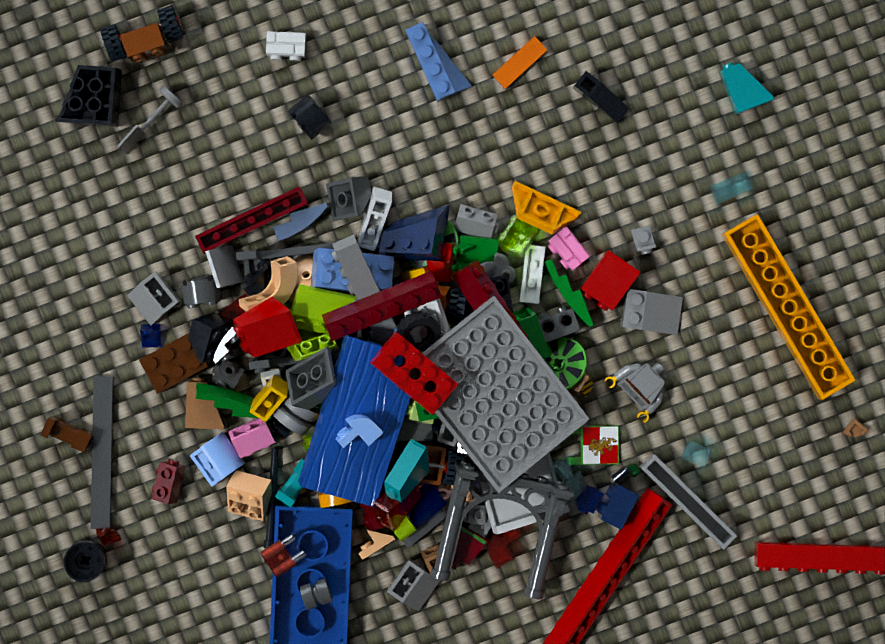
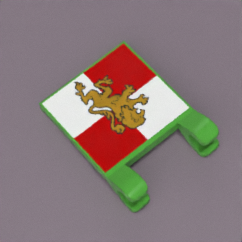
M581 426L572 433L580 434V457H567V464H619V426Z

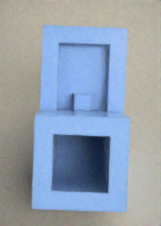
M355 414L345 419L350 426L342 428L337 433L338 436L335 439L344 448L359 435L369 446L383 432L369 417Z

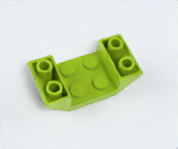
M285 303L284 306L291 311L292 303ZM299 328L297 329L302 342L287 347L295 361L306 359L325 347H330V350L338 348L335 340H331L329 333L324 334Z

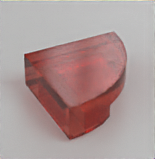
M96 529V534L103 546L121 541V535L114 529Z

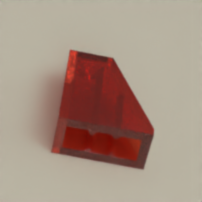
M417 485L402 502L391 499L386 492L373 502V507L379 523L395 531L422 497L419 486Z

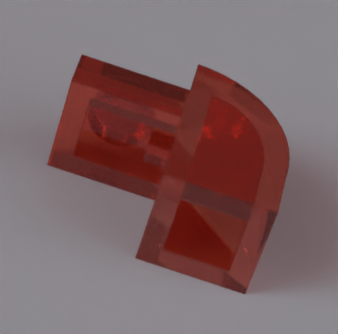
M518 528L502 533L503 536L501 537L499 534H492L487 545L488 554L497 569L513 559L506 545L521 536Z

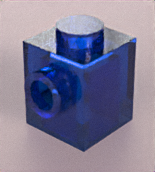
M586 483L583 490L579 489L574 499L577 500L575 504L579 506L577 510L586 515L589 512L594 514L604 493Z

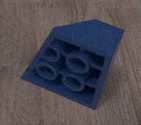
M443 206L394 221L382 233L379 252L385 256H394L396 260L441 261L450 206Z

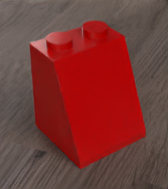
M608 250L605 251L580 290L583 291L582 295L591 301L593 298L598 301L597 306L607 312L608 309L613 311L638 277L640 271Z
M273 297L268 298L233 319L235 324L234 331L242 341L240 343L241 348L245 353H249L254 358L302 342L290 310Z

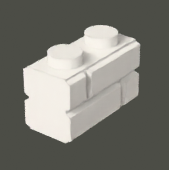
M267 31L266 55L270 57V60H282V57H290V61H301V58H306V33Z

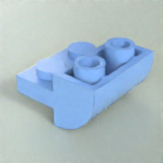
M224 432L208 441L190 455L211 487L245 463L239 457L236 449Z

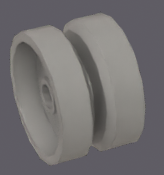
M288 391L287 397L274 411L273 415L280 423L293 432L306 435L311 428L310 421L314 422L318 419L320 408L316 405L306 410L292 406Z

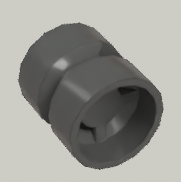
M326 578L316 581L315 585L308 583L300 586L306 610L318 607L319 603L326 605L333 602L332 593Z

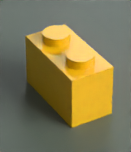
M274 374L253 399L249 412L266 422L287 397L289 391L288 383Z

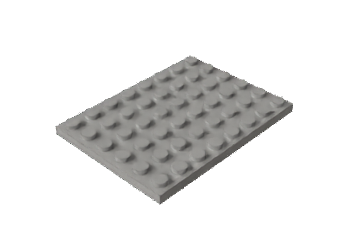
M495 296L488 299L422 352V354L458 383L435 414L498 493L589 420L585 412ZM416 368L410 370L409 375L412 379L418 375ZM428 381L425 384V390L430 391L433 384L431 381Z

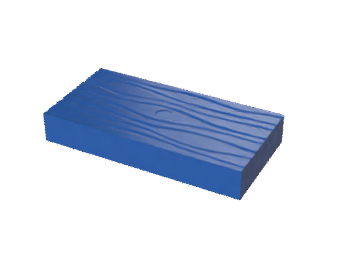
M350 334L344 336L334 366L336 384L323 401L299 476L298 483L301 487L376 507L410 401V397L369 363L382 348L383 344ZM401 355L395 357L394 363L396 366L401 365L403 358ZM355 414L369 417L383 432L369 446L359 435L344 448L335 439L338 436L337 433L342 428L350 426L345 419Z
M277 504L275 506L274 544L284 540L291 534L294 535L292 538L295 537V540L273 556V568L302 550L304 551L303 554L306 553V556L278 576L273 571L269 644H348L354 507L330 506L321 508L320 506L292 505L290 508L286 504ZM279 553L285 554L284 560L278 559ZM326 578L332 593L333 602L326 605L319 603L318 607L306 610L300 586L308 583L315 585L316 581Z

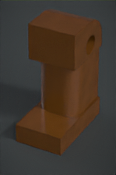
M56 416L47 418L40 435L45 438L54 437L70 444L72 448L85 453L94 434L62 421Z

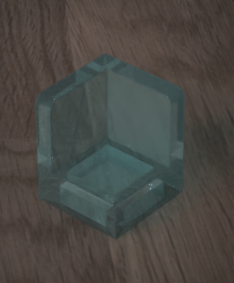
M688 440L681 458L705 467L712 450Z

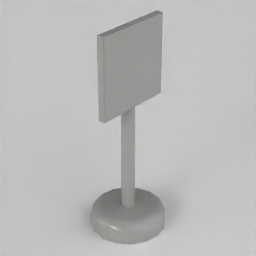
M165 86L161 87L160 93L166 100L141 128L135 125L118 144L117 147L125 154H128L146 134L144 130L169 103H172L177 108L183 105Z

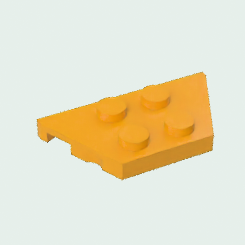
M514 181L512 185L517 219L551 235L577 220L581 214V211L517 181Z

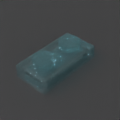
M745 171L710 186L716 204H719L752 190L753 187Z

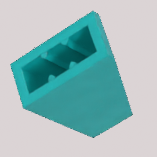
M731 62L722 66L723 70L719 74L735 115L774 100L773 95L740 63L734 65Z
M413 439L408 442L384 481L386 494L391 499L402 502L429 473L427 447Z

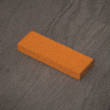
M534 36L492 76L506 89L547 52V49Z

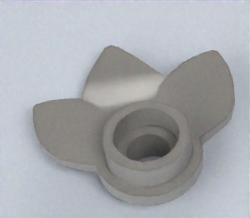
M496 253L494 262H484L481 264L488 277L502 276L504 273H509V284L515 280L516 272L513 267L509 266V260L503 254Z

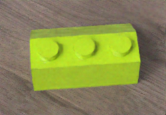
M299 284L290 312L297 328L327 334L328 331L322 314L354 302L356 296Z

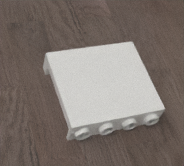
M547 453L524 472L532 478L542 476L548 478V481L551 482L557 480L550 453ZM479 481L483 495L489 491L490 485ZM515 485L516 491L524 499V493L529 488ZM532 493L529 495L528 501L532 506L540 505L544 501V495ZM507 499L484 501L493 534H501L537 522L533 514L517 502ZM565 504L563 514L570 512L568 504ZM547 507L537 511L541 520H544Z

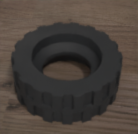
M423 311L407 314L404 319H401L400 324L397 325L396 331L421 353L440 339L442 334L439 324L428 313H423ZM417 326H424L427 328L426 338L419 343L412 342L410 340V332Z

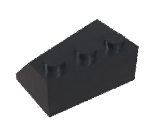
M78 65L69 86L68 95L63 101L62 110L55 122L118 127L122 70L116 67Z

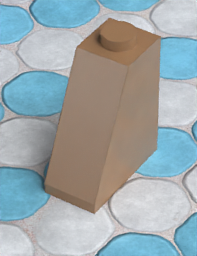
M192 378V381L187 382L185 428L226 429L220 409L214 408V401L196 399V383L209 385V382H204V378Z

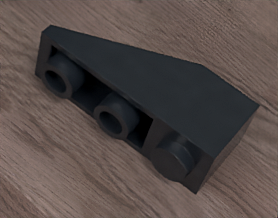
M585 71L573 87L575 91L617 124L630 109L604 84L587 71Z

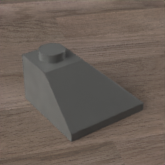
M368 176L352 177L326 184L332 222L362 214L371 197Z

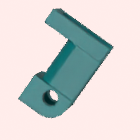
M301 458L290 478L275 496L290 508L303 489L298 480L305 461L304 458Z

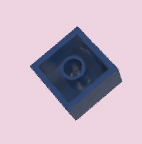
M614 482L613 485H609L605 493L607 498L605 502L601 501L597 512L601 520L622 530L639 495Z

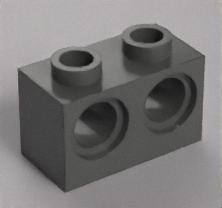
M565 306L557 309V314L550 316L549 313L538 316L546 342L580 330L572 308L568 309ZM564 315H568L571 318V323L568 326H564L561 323V318ZM547 321L553 324V330L549 333L543 330V324Z

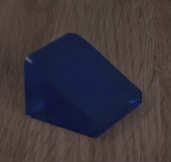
M142 324L140 329L142 348L161 347V325L153 324L151 326L150 324Z

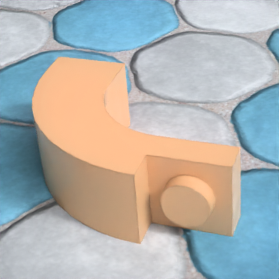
M288 256L272 260V275L268 286L258 294L239 299V306L248 311L270 297L275 298L284 305L293 293L297 282V262Z

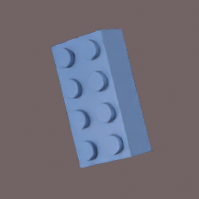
M317 248L314 250L311 287L350 294L346 285L349 281L347 278L343 279L339 270L342 266L340 262H335L331 253L334 249ZM363 253L379 290L382 291L392 287L394 256Z

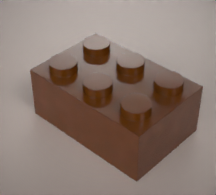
M189 333L139 360L157 394L210 366L208 361L204 363L199 362L189 340Z

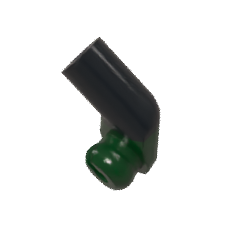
M273 414L271 415L269 423L272 429L285 438L290 430L282 425Z
M633 463L620 468L612 475V478L618 483L630 473L633 477H636L641 473V470L637 464Z

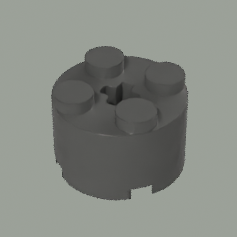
M213 275L191 278L192 281L186 282V279L180 281L184 304L187 305L188 309L199 307L202 303H206L207 306L215 305L223 298L221 288L216 287Z

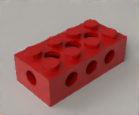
M397 332L392 334L369 362L432 415L458 385L457 382ZM401 355L403 362L401 365L396 366L394 359L396 356ZM416 368L418 375L412 379L409 375L410 370ZM428 381H431L433 384L430 391L425 390V384Z

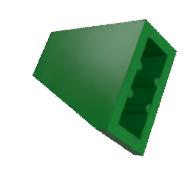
M529 307L514 311L512 314L516 317L518 324L527 334V338L533 347L536 348L540 356L546 361V358L551 355L536 313Z

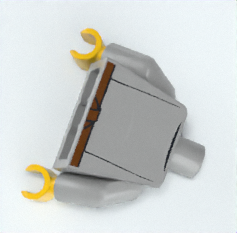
M638 363L626 365L614 373L615 376H609L604 380V382L607 379L613 380V385L608 388L614 387L616 381H620L617 384L642 409L638 411L637 418L641 414H646V418L643 419L644 423L648 421L649 413H653L662 403L664 392L662 387L665 382L660 375L664 372V368L659 363H656L652 368L647 363L643 366Z

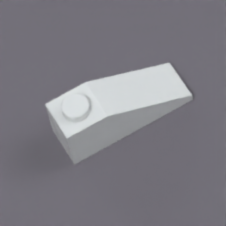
M373 187L357 241L359 247L375 251L392 203L391 191Z

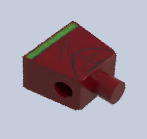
M462 524L452 569L456 570L461 561L469 565L488 543V539Z

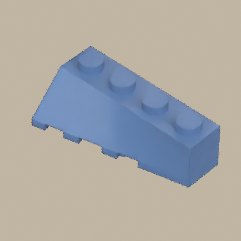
M423 22L405 30L437 102L472 87L429 33Z

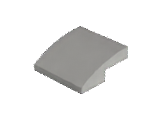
M232 245L205 251L217 288L244 282Z

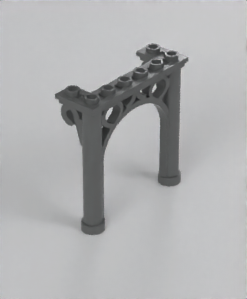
M461 460V463L455 462L456 477L435 566L432 567L430 576L444 581L450 579L461 526L466 514L483 501L507 499L526 507L537 521L538 539L524 595L533 599H543L545 592L543 588L560 517L564 512L565 499L570 500L574 496L573 491L564 481L555 480V482H551L546 477L537 476L532 478L529 477V474L523 473L498 493L494 492V487L479 468L472 465V462ZM479 481L490 485L489 491L483 495H479L474 491V485ZM515 485L529 488L524 493V499L516 491ZM470 490L475 498L465 505ZM532 493L544 495V501L540 505L532 506L528 501L529 495ZM547 507L544 521L542 523V520L537 511L543 510Z

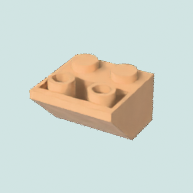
M235 470L226 486L228 512L264 522L272 494L271 480Z

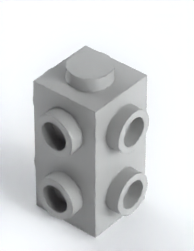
M460 204L454 227L456 231L491 238L492 233H497L499 223L496 222L498 214Z

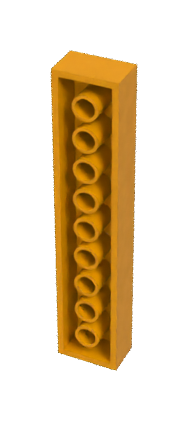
M755 214L721 234L817 398L823 400L854 382L855 378L759 215Z

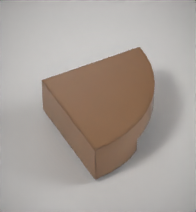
M853 418L841 433L850 437H859L865 435L869 430Z

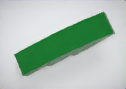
M552 259L545 261L544 264L551 280L565 302L588 327L594 326L581 291H572L566 274L558 276Z
M196 383V399L214 401V408L232 409V416L259 419L249 412L254 398L227 388Z

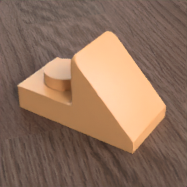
M367 528V532L374 542L368 541L360 546L362 550L358 554L362 560L395 540L394 534Z

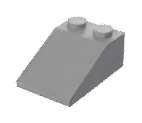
M628 289L625 293L620 327L677 335L683 297Z

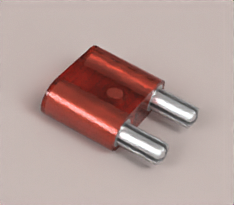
M292 534L282 541L279 539L260 552L277 578L297 565L296 562L306 556V553L303 554L304 551L302 550L292 557L285 547L295 540V537L292 538L294 536Z

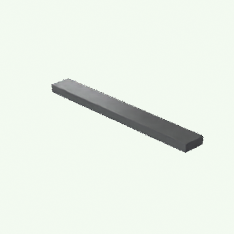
M114 376L93 377L92 434L94 435L92 437L91 529H111Z

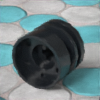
M93 539L76 541L67 550L64 557L66 573L78 582H89L96 579L102 573L107 563V554L104 547ZM83 555L91 557L89 563L82 561Z

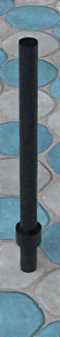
M272 448L270 480L272 494L268 505L266 540H264L263 545L265 550L274 545L275 496L277 493L279 462L278 448ZM272 557L268 560L264 559V563L272 564Z

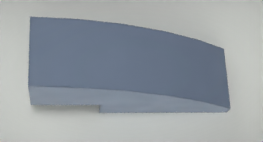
M324 203L290 213L292 221L273 226L277 241L281 242L310 227L329 208L328 204Z

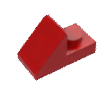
M444 243L441 261L427 260L429 272L432 271L436 281L451 283V267L453 265V248L455 244Z

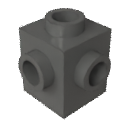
M232 360L216 363L212 370V373H214L212 380L219 387L233 390L241 378L244 369L238 367L237 363Z

